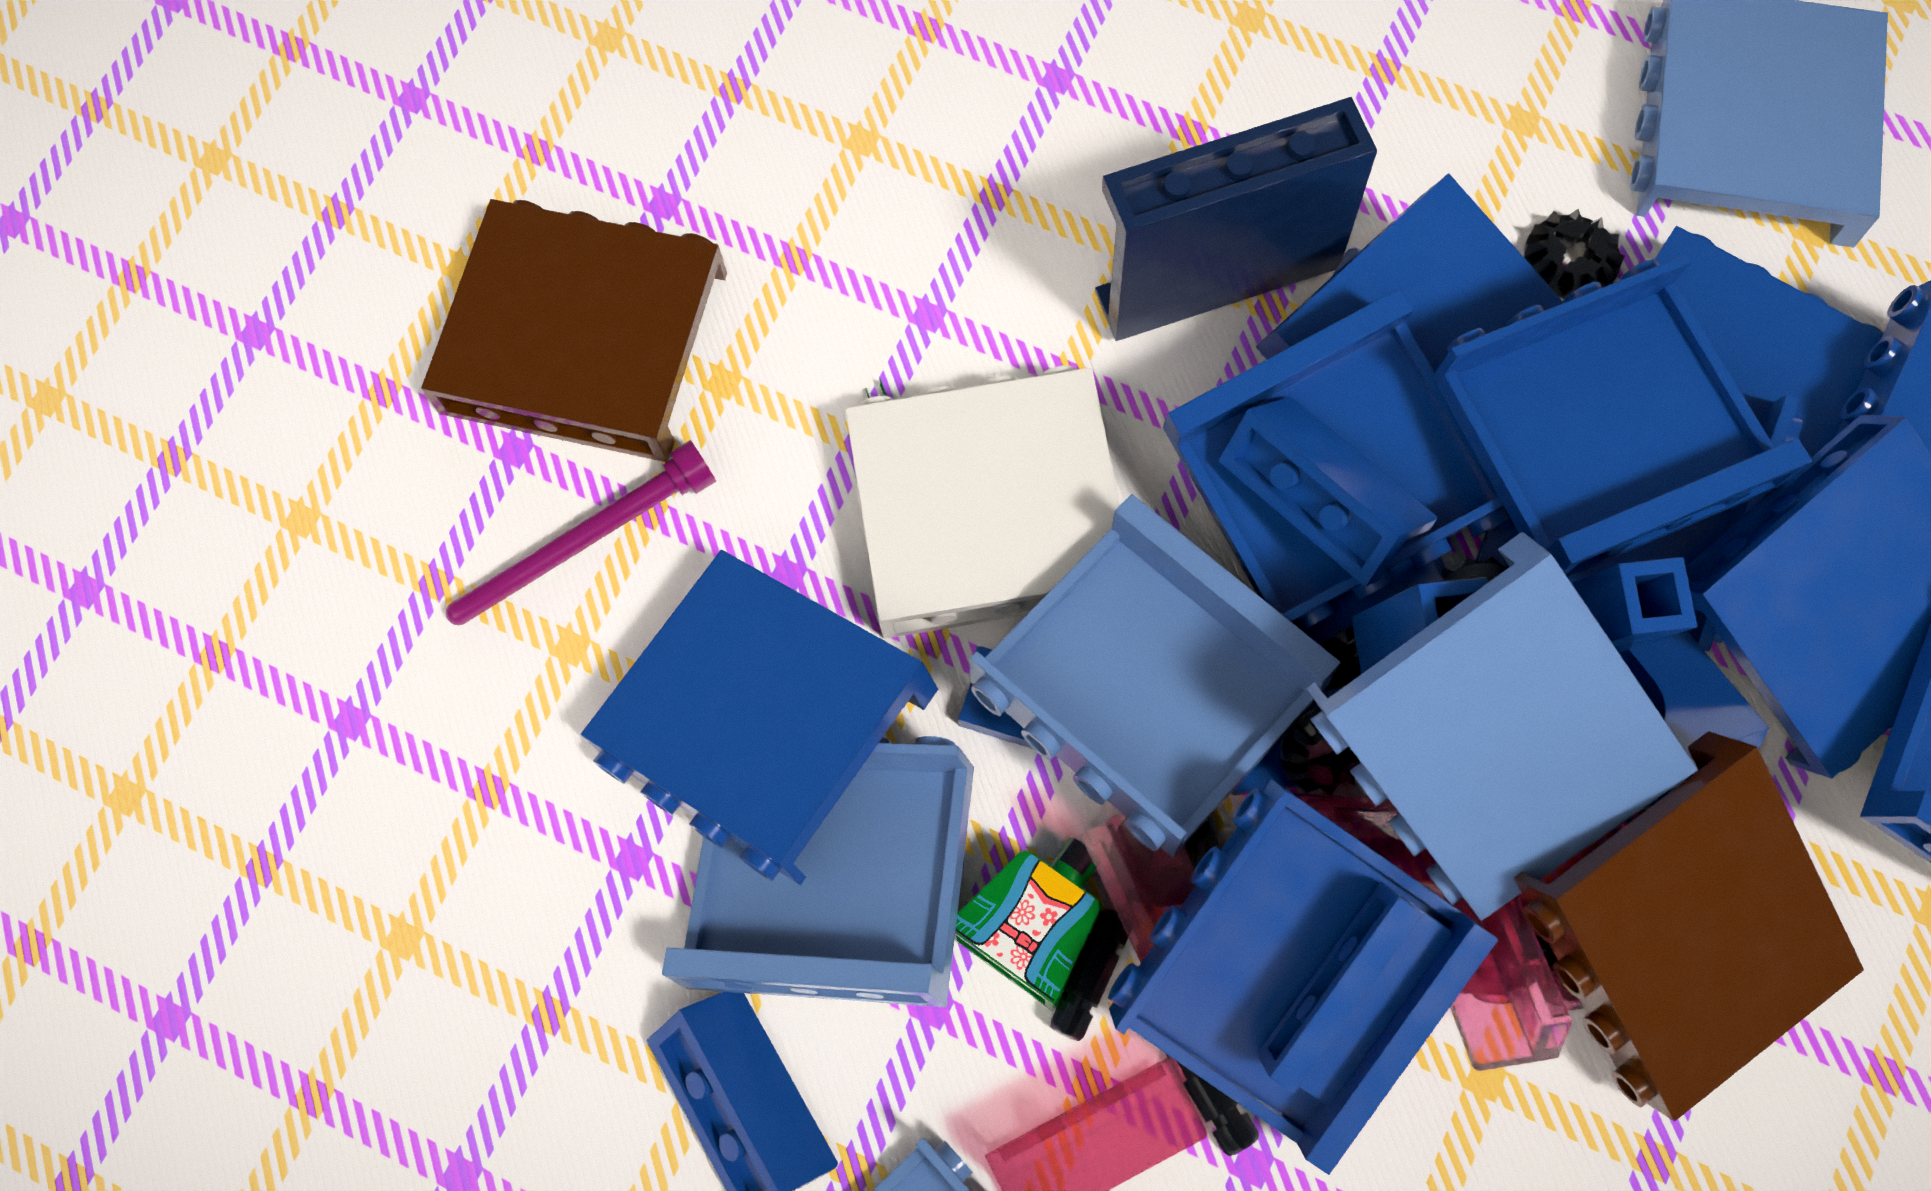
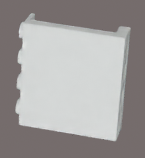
M1057 366L1044 371L1041 376L1017 380L1011 376H996L983 381L980 386L957 390L950 386H935L922 391L919 396L896 400L889 396H875L861 401L858 406L845 408L876 606L883 639L1027 615L1112 528L1114 511L1120 506L1092 367L1076 370L1072 366Z

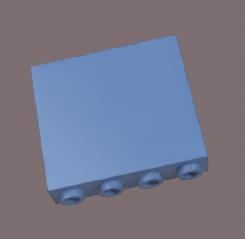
M1663 0L1660 7L1652 6L1647 16L1643 35L1644 42L1652 43L1651 55H1647L1639 80V90L1647 91V101L1640 109L1635 127V140L1643 141L1642 155H1638L1630 180V190L1638 192L1636 216L1646 217L1656 198L1831 223L1830 244L1854 248L1880 217L1888 12L1799 0Z
M1131 494L1114 511L1112 528L985 658L978 651L970 657V682L973 684L971 686L972 693L985 708L998 716L1005 711L1024 728L1021 731L1023 738L1038 754L1048 760L1057 756L1075 772L1073 780L1086 796L1100 805L1108 801L1128 818L1125 821L1127 829L1140 843L1153 851L1161 847L1174 858L1282 738L1291 725L1315 701L1306 688L1315 682L1323 692L1330 684L1341 662L1135 495Z
M1523 532L1498 549L1510 566L1508 569L1327 699L1315 682L1306 688L1322 710L1311 718V721L1337 755L1347 747L1352 749L1361 761L1359 765L1350 770L1357 782L1376 806L1389 798L1399 812L1398 815L1388 821L1414 856L1427 849L1437 863L1428 868L1426 872L1449 903L1453 905L1464 898L1481 921L1521 894L1514 880V877L1523 872L1535 879L1541 880L1698 770L1552 554Z
M922 736L916 739L915 744H895L883 737L793 863L806 876L801 885L780 872L773 881L765 878L739 858L745 849L730 839L720 848L703 837L684 948L666 947L662 975L690 990L947 1008L974 775L973 764L958 745L946 738Z

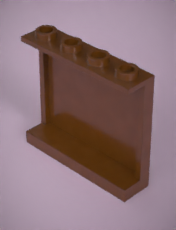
M490 199L421 389L440 415L667 462L675 442L668 423L714 279L725 281L728 274L719 244L693 233L677 236L657 232L651 227L638 222H628L625 225L601 221L595 216L582 211H571L569 214L546 210L527 200H515L513 203Z
M1710 731L1687 747L1699 770L1549 885L1523 872L1514 877L1528 904L1523 908L1526 920L1533 930L1549 943L1558 959L1553 964L1557 977L1569 992L1579 998L1587 1013V1016L1582 1020L1586 1031L1609 1054L1616 1067L1611 1073L1616 1086L1634 1105L1643 1107L1647 1104L1674 1122L1864 971L1860 959L1758 747Z

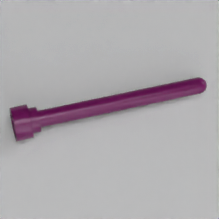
M689 440L670 452L672 459L662 464L665 469L663 472L451 602L445 611L447 620L453 625H464L679 491L683 496L693 490L695 494H698L716 483L717 480L693 442Z

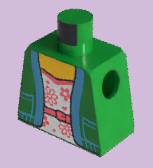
M1073 837L1068 838L1050 865L1030 851L1022 850L957 913L954 941L1053 1012L1062 998L1067 983L1086 942L1091 936L1093 926L1102 909L1103 904L1083 890L1085 884L1102 862V858L1086 844Z

